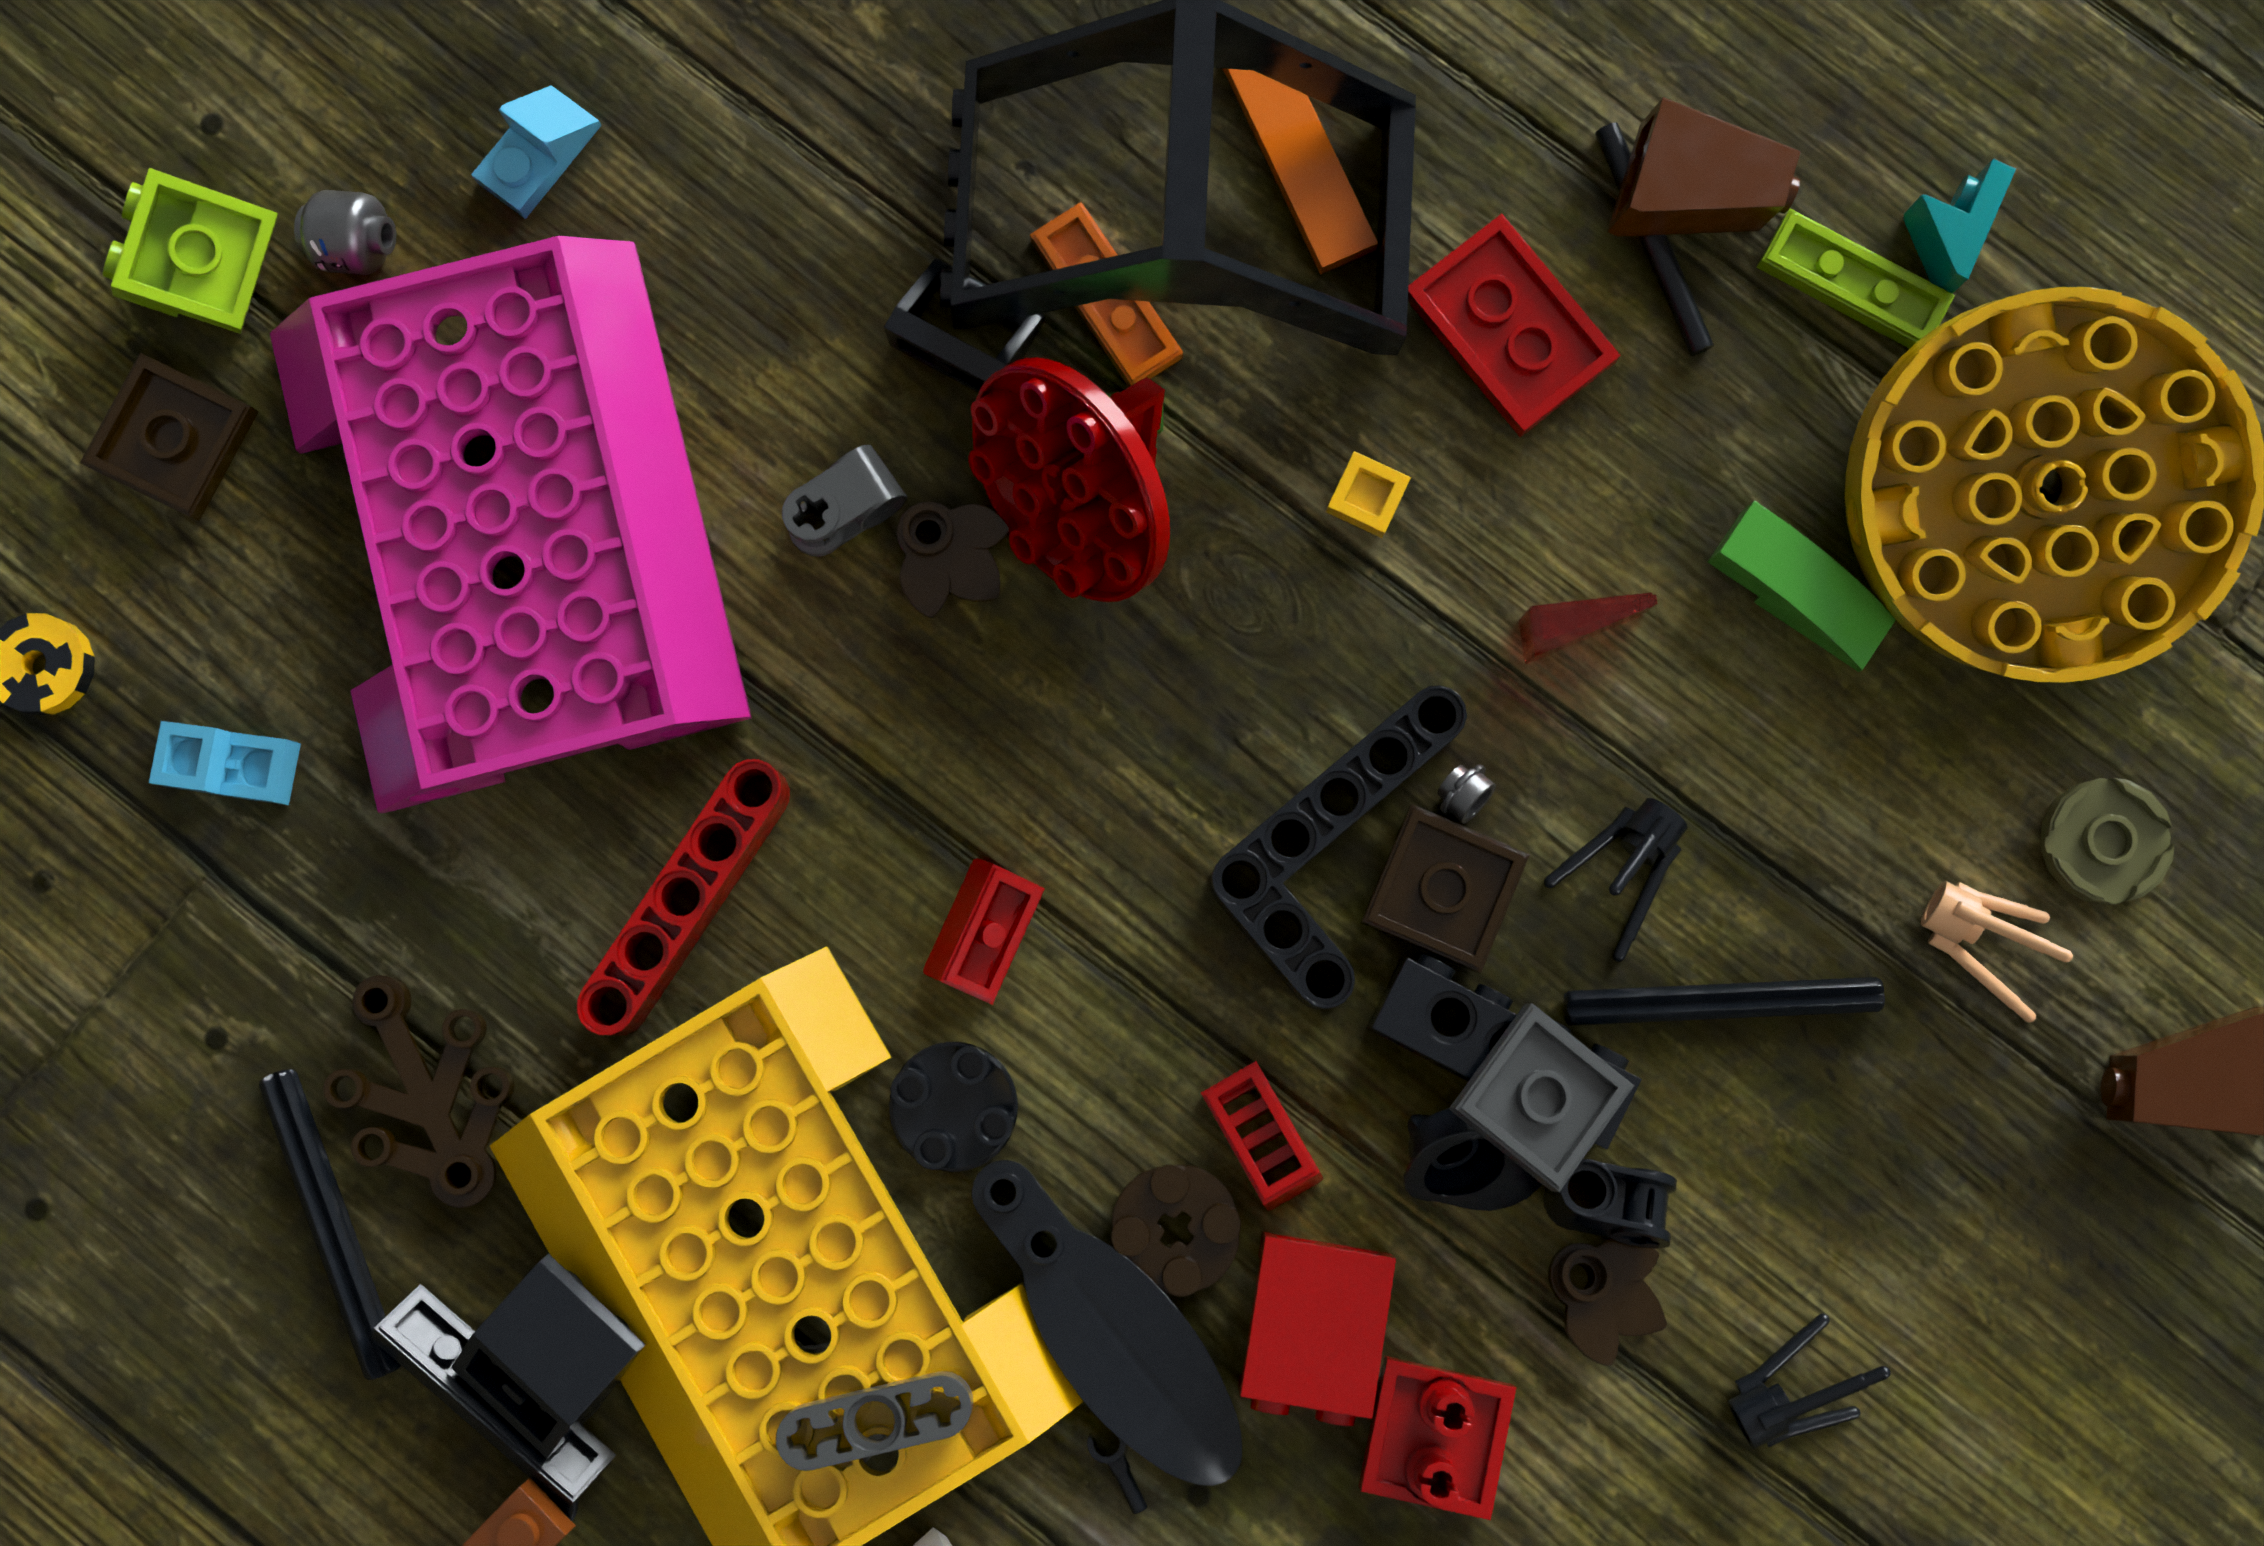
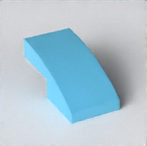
M161 721L149 783L202 793L289 805L301 743L281 738L234 733L213 727Z

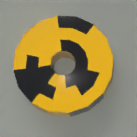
M26 613L7 621L0 628V701L4 705L31 715H54L71 708L86 694L94 677L95 656L88 638L75 625L46 613ZM44 654L46 666L43 671L35 675L33 663L38 656Z

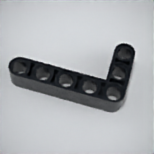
M1441 685L1429 686L1418 692L1226 853L1214 867L1210 886L1211 893L1216 902L1294 995L1307 1007L1320 1010L1334 1008L1344 1003L1353 991L1355 984L1354 970L1348 959L1283 883L1446 747L1464 728L1467 718L1466 705L1461 696L1451 688ZM1430 703L1441 706L1449 716L1448 730L1444 733L1435 734L1424 729L1418 718L1419 707ZM1385 743L1397 749L1402 762L1400 771L1395 774L1386 775L1374 769L1369 757L1371 747L1376 744ZM1329 784H1340L1349 789L1354 801L1352 811L1343 816H1336L1326 811L1320 798L1322 788ZM1283 824H1291L1298 827L1305 836L1306 845L1304 852L1297 857L1280 855L1274 849L1271 841L1274 828ZM1241 864L1249 867L1254 872L1258 884L1254 895L1238 899L1230 896L1225 891L1222 885V875L1232 865ZM1283 913L1295 920L1299 934L1297 941L1292 947L1280 949L1267 941L1264 935V925L1269 916ZM1316 962H1325L1332 965L1339 974V988L1334 996L1322 999L1316 997L1307 987V971Z

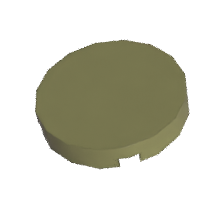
M2098 778L2073 785L2053 800L2042 821L2040 848L2047 870L2063 890L2085 902L2112 905L2144 897L2163 881L2174 855V844H2170L2171 835L2168 829L2172 825L2167 811L2150 791L2130 780Z

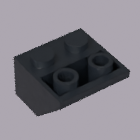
M547 1254L472 1334L451 1368L547 1459L599 1409L646 1344L630 1330L628 1324L621 1317L614 1315L593 1296L574 1273L566 1270L550 1254Z

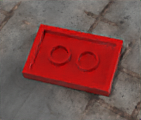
M1502 213L1408 285V303L1519 437H1522L1614 365L1621 356Z

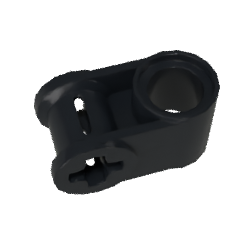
M1582 1159L1560 1192H1551L1548 1188L1545 1189L1543 1195L1544 1208L1549 1218L1556 1225L1567 1230L1612 1238L1617 1242L1635 1247L1666 1248L1670 1246L1671 1234L1665 1230L1669 1194L1676 1191L1677 1180L1667 1173L1656 1170L1627 1168L1593 1159ZM1569 1181L1583 1184L1589 1190L1592 1197L1591 1209H1584L1572 1201L1568 1193Z

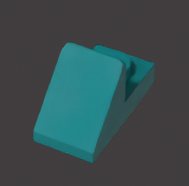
M1992 159L1975 178L1970 175L1964 177L1950 205L1931 196L1921 195L1904 213L1905 225L1931 283L1950 293H1954L1969 279L2016 168Z

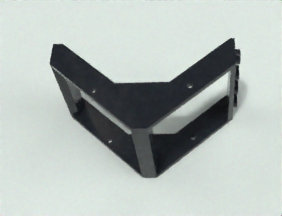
M1161 0L968 60L965 67L964 89L953 90L952 127L962 128L960 149L950 148L948 187H958L957 209H946L944 246L954 247L953 270L942 269L940 306L951 308L954 329H971L1107 299L1243 307L1371 354L1397 356L1407 334L1416 95L1221 0ZM1121 62L1171 65L1161 246L968 289L980 104ZM1213 68L1254 70L1382 129L1375 312L1204 248Z

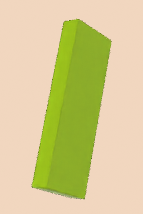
M1791 208L1782 218L1756 268L1909 349L1940 325L1955 297L1954 294Z

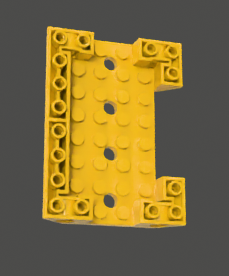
M824 947L757 979L529 1114L490 1145L492 1152L549 1254L562 1267L574 1273L593 1296L614 1315L621 1317L628 1324L630 1330L646 1344L620 1381L712 1546H862L1026 1446L1084 1402L1065 1377L1045 1344L1032 1314L1023 1282L967 1315L964 1321L961 1320L830 1091L839 1090L891 1059L892 1056L828 947ZM678 1083L690 1086L698 1097L697 1111L686 1122H677L671 1119L664 1109L665 1094L673 1085ZM739 1199L753 1200L763 1210L764 1224L761 1231L754 1237L740 1236L730 1226L729 1212L733 1204ZM817 1316L828 1324L831 1331V1341L825 1351L808 1353L798 1346L795 1340V1327L801 1318ZM939 1371L952 1372L962 1377L968 1383L973 1394L972 1413L967 1424L959 1433L945 1439L899 1449L896 1465L885 1471L871 1469L866 1465L863 1458L815 1470L803 1471L789 1466L781 1458L777 1450L776 1433L781 1421L792 1409L804 1403ZM943 1386L934 1387L933 1397L929 1402L910 1407L911 1393L899 1394L907 1409L906 1431L908 1433L919 1431L913 1420L917 1415L929 1412H937L941 1423L949 1422L953 1408L961 1405L958 1396L947 1397ZM870 1401L858 1409L856 1423L858 1429L865 1437L875 1434L888 1436L894 1429L895 1418L892 1410L886 1404L879 1401ZM844 1409L833 1410L838 1421L833 1426L821 1429H813L809 1418L801 1419V1428L791 1435L794 1445L799 1443L805 1444L808 1454H816L817 1445L822 1439L841 1434L840 1447H852L843 1430Z

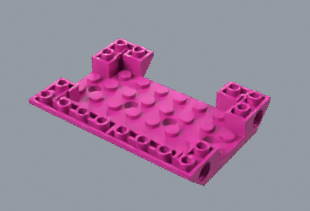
M555 236L311 297L270 332L296 451L302 454L338 444L343 445L392 659L391 666L350 690L378 813L383 814L506 782L504 777L506 772L615 744H620L626 749L631 750L752 719L644 276L634 242ZM452 316H460L466 319L467 331L458 343L442 345L437 342V328L443 320ZM478 436L492 437L496 445L493 458L482 466L467 465L464 458L467 444ZM514 556L521 558L525 570L519 584L510 589L497 588L493 582V570L496 564L506 557ZM536 679L549 680L554 691L552 703L542 712L528 713L521 701L525 686Z

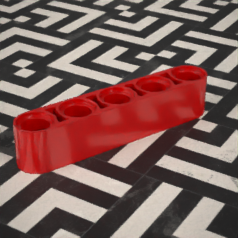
M746 759L736 763L727 772L582 988L577 999V1014L581 1023L589 1031L598 1035H627L636 1031L644 1023L786 810L790 800L789 785L786 778L769 763L759 759ZM757 775L768 776L772 783L770 798L758 807L746 806L742 798V790L745 783ZM730 828L736 837L734 852L727 859L713 861L707 852L709 837L716 830ZM693 881L700 892L699 903L691 913L679 916L672 907L671 896L679 884ZM656 935L663 945L662 959L654 968L644 970L636 960L637 945L644 937ZM616 988L626 999V1012L619 1022L611 1025L601 1016L600 1002L608 991Z

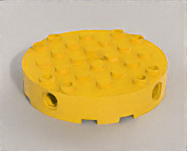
M2056 287L2033 290L1983 304L1939 325L1917 341L1883 377L1864 409L1850 447L1845 479L1847 525L1858 563L1872 591L1899 624L1923 644L1964 665L2013 679L2062 683L2091 680L2122 672L2164 653L2173 647L2171 643L2183 636L2198 621L2206 620L2225 599L2241 574L2237 570L2247 552L2251 537L2257 536L2260 529L2264 510V442L2252 401L2239 376L2234 370H2228L2220 357L2207 345L2206 341L2208 339L2188 322L2163 307H2153L2137 299L2123 296L2121 292L2091 287ZM2054 469L2060 475L2062 492L2058 500L2051 504L2046 500L2044 494L2040 493L2039 488L2042 487L2045 476Z

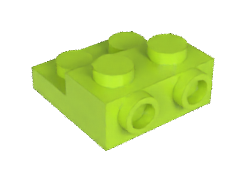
M149 168L143 185L134 182L130 185L122 211V218L131 221L130 228L124 244L117 241L112 242L105 261L103 277L112 280L111 290L114 297L174 317L182 314L241 334L277 222L278 213Z

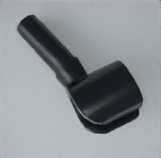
M1090 1433L1087 1447L1093 1459L1100 1463L1108 1464L1112 1475L1116 1477L1132 1513L1138 1514L1144 1511L1148 1506L1131 1473L1130 1464L1125 1456L1128 1445L1119 1438L1120 1444L1117 1452L1112 1456H1107L1099 1451L1097 1442L1092 1433Z

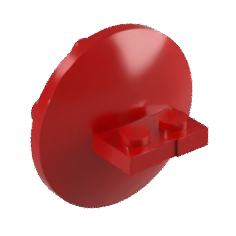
M1024 358L1016 360L993 373L982 385L976 401L971 405L974 450L968 456L970 469L974 476L983 483L996 513L1008 525L1010 547L1020 561L1025 564L1034 563L1042 572L1055 581L1062 593L1070 598H1076L1080 595L1100 602H1117L1128 599L1150 585L1158 577L1163 569L1169 550L1170 518L1168 505L1158 471L1155 467L1157 455L1156 439L1161 424L1165 389L1148 377H1145L1122 392H1116L1109 397L1091 380L1071 367L1045 358Z

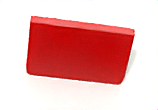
M978 858L974 859L927 959L923 973L993 1005L1045 888L993 863Z

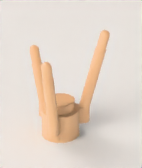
M1948 881L1942 882L1932 895L1921 918V925L1933 931L1928 944L1949 954L2024 1021L2028 1023L2034 1022L2036 1019L2034 1011L1958 943L1964 940L1974 944L1983 931L1988 929L2037 952L2065 963L2070 962L2073 959L2071 951L1992 916L1990 910L2041 924L2049 922V914L2024 904L1979 892L1961 882H1958L1956 886Z

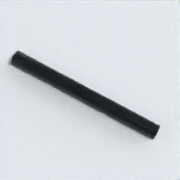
M1614 122L1597 130L1595 136L1620 191L1631 152L1618 123ZM1667 235L1639 236L1690 356H1695L1711 349L1714 344Z

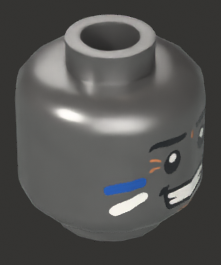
M335 190L317 192L310 197L304 206H301L295 218L294 234L298 248L306 255V258L316 269L322 271L369 275L382 266L387 255L391 254L395 248L396 228L393 220L387 217L385 208L376 197L363 192Z

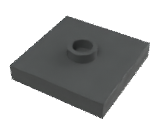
M1533 1003L1524 1004L1452 1103L1449 1110L1551 1192H1560L1634 1085Z

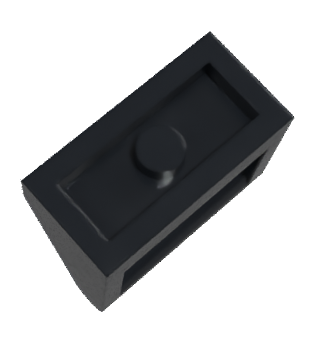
M935 258L896 305L884 329L890 346L979 393L982 385L993 373L1016 360L1024 358L1043 325L1045 315L1036 314L1004 321L1018 330L996 359L920 319L937 287L941 288L942 269L953 270V266ZM969 275L968 289L987 285Z

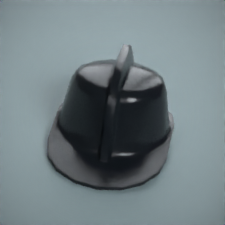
M1449 1108L1436 1112L1433 1115L1414 1114L1408 1120L1410 1163L1403 1177L1404 1188L1413 1198L1441 1202L1471 1210L1492 1211L1511 1207L1529 1198L1542 1186L1538 1180L1455 1115Z

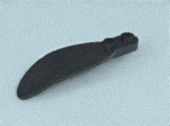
M999 1160L985 1166L978 1173L973 1183V1204L979 1215L1023 1271L1027 1298L1036 1325L1051 1355L1078 1395L1118 1438L1164 1472L1187 1482L1214 1486L1230 1479L1236 1473L1242 1457V1438L1238 1417L1212 1358L1186 1318L1168 1296L1136 1264L1100 1239L1075 1229L1027 1168L1010 1160ZM1000 1181H1011L1016 1188L1015 1199L1008 1205H998L993 1199L995 1185ZM1041 1232H1050L1056 1238V1250L1049 1257H1039L1033 1250V1240Z

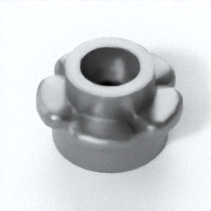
M1460 765L1446 777L1437 792L1443 798L1440 807L1443 815L1449 816L1452 814L1464 824L1470 821L1485 806L1494 793L1496 784L1484 775L1486 768L1483 765H1476L1473 769L1469 770Z

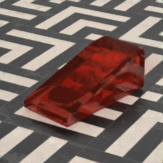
M1650 592L1531 606L1519 619L1525 664L1532 663L1640 617L1657 605V597Z

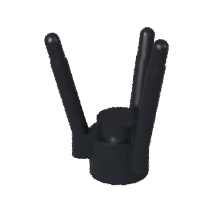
M1646 798L1636 812L1628 807H1624L1611 825L1545 877L1544 885L1547 888H1553L1621 834H1624L1625 837L1620 843L1631 856L1610 885L1609 892L1611 895H1620L1643 863L1646 865L1654 863L1613 952V959L1616 962H1622L1638 934L1668 867L1681 851V848L1676 843L1688 829L1687 824L1673 809L1653 798Z
M1821 1313L1796 1333L1754 1372L1734 1381L1740 1395L1728 1400L1727 1403L1736 1423L1752 1449L1765 1443L1770 1448L1790 1437L1836 1426L1840 1423L1859 1418L1861 1412L1856 1406L1832 1410L1802 1419L1797 1417L1888 1379L1891 1375L1890 1369L1886 1366H1880L1793 1402L1789 1401L1778 1383L1767 1388L1764 1383L1829 1324V1316Z

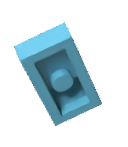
M552 85L505 103L500 107L498 111L510 128L471 174L480 186L524 219L528 217L602 126L598 119Z

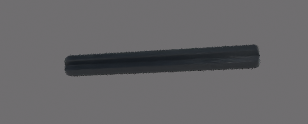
M1877 977L1575 990L1564 994L1563 1012L1566 1023L1571 1026L1861 1013L1883 1010L1885 995L1883 982Z
M293 1069L277 1071L259 1081V1089L363 1376L367 1380H375L401 1367V1364L370 1338L374 1327L386 1316L298 1074Z

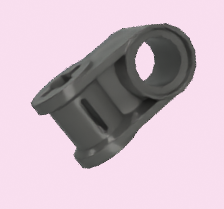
M863 445L846 453L829 469L789 494L782 507V519L794 546L800 552L809 556H825L834 552L866 529L874 527L890 518L905 504L908 496L871 445ZM814 513L818 519H823L825 524L821 528L814 530L809 523L805 524L803 518L808 514Z

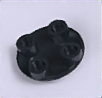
M944 1042L929 1046L909 1059L892 1081L889 1113L893 1130L903 1148L924 1168L949 1172L976 1168L995 1157L1004 1148L1013 1133L1018 1114V1098L1014 1082L1004 1065L994 1055L981 1047L964 1042Z

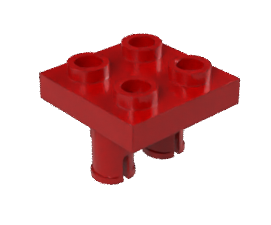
M1384 1356L1358 1486L1360 1491L1491 1520L1516 1387L1510 1383Z

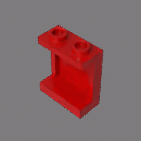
M1262 1231L1258 1253L1260 1263L1243 1372L1239 1377L1238 1383L1240 1397L1251 1398V1409L1275 1415H1289L1290 1405L1316 1409V1420L1334 1425L1354 1426L1355 1416L1372 1419L1396 1258L1388 1252Z

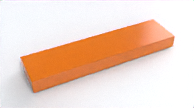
M1223 69L1320 275L1376 251L1378 241L1308 95L1254 70Z

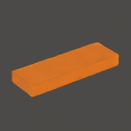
M1082 202L1030 234V242L1050 271L1118 256ZM1107 299L1074 306L1128 387L1145 377L1149 379L1155 377L1183 359L1182 349L1149 301Z

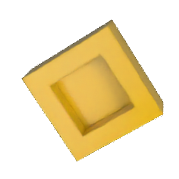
M1354 451L1331 498L1326 513L1383 538L1411 477Z

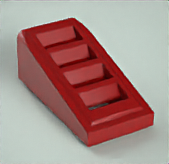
M1257 1061L1201 1092L1256 1193L1268 1211L1277 1208L1324 1179ZM1257 1087L1262 1097L1229 1116L1224 1106ZM1268 1111L1272 1113L1275 1120L1241 1138L1237 1131L1238 1128ZM1284 1134L1288 1141L1287 1144L1260 1160L1254 1161L1250 1152ZM1297 1157L1302 1167L1268 1185L1264 1175Z

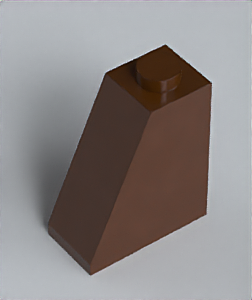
M1663 97L1639 126L1607 232L1622 237L1759 231L1778 212L1785 214L1793 204L1800 186V178L1795 177L1794 173L1801 151Z
M2252 1007L2110 1055V1065L2104 1071L2101 1080V1098L2104 1105L2107 1106L2106 1120L2264 1137V1007Z

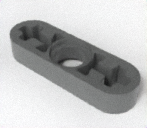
M939 1371L804 1403L792 1409L781 1421L776 1433L777 1450L781 1458L789 1466L798 1470L810 1471L945 1439L959 1433L967 1424L973 1409V1394L968 1383L962 1377L952 1372ZM943 1386L947 1397L958 1396L961 1405L953 1408L949 1422L941 1423L937 1412H929L917 1415L913 1420L919 1431L910 1433L906 1431L907 1409L899 1394L911 1393L910 1407L929 1402L933 1397L934 1387ZM870 1401H879L886 1404L892 1410L895 1425L890 1435L883 1439L874 1440L865 1437L860 1432L856 1423V1415L858 1409L863 1404ZM844 1409L843 1430L852 1447H840L841 1434L822 1439L817 1445L816 1454H808L805 1444L799 1443L794 1445L791 1435L801 1428V1419L809 1418L813 1429H821L833 1426L838 1421L833 1410Z

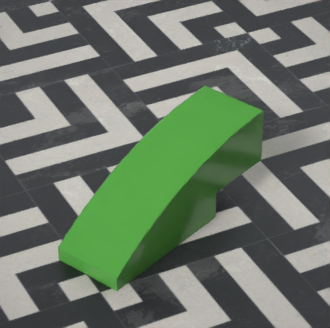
M1755 500L1741 511L1707 562L1757 595L1754 601L1755 604L1858 672L1864 669L1896 620L1886 607L1843 566L1802 533Z

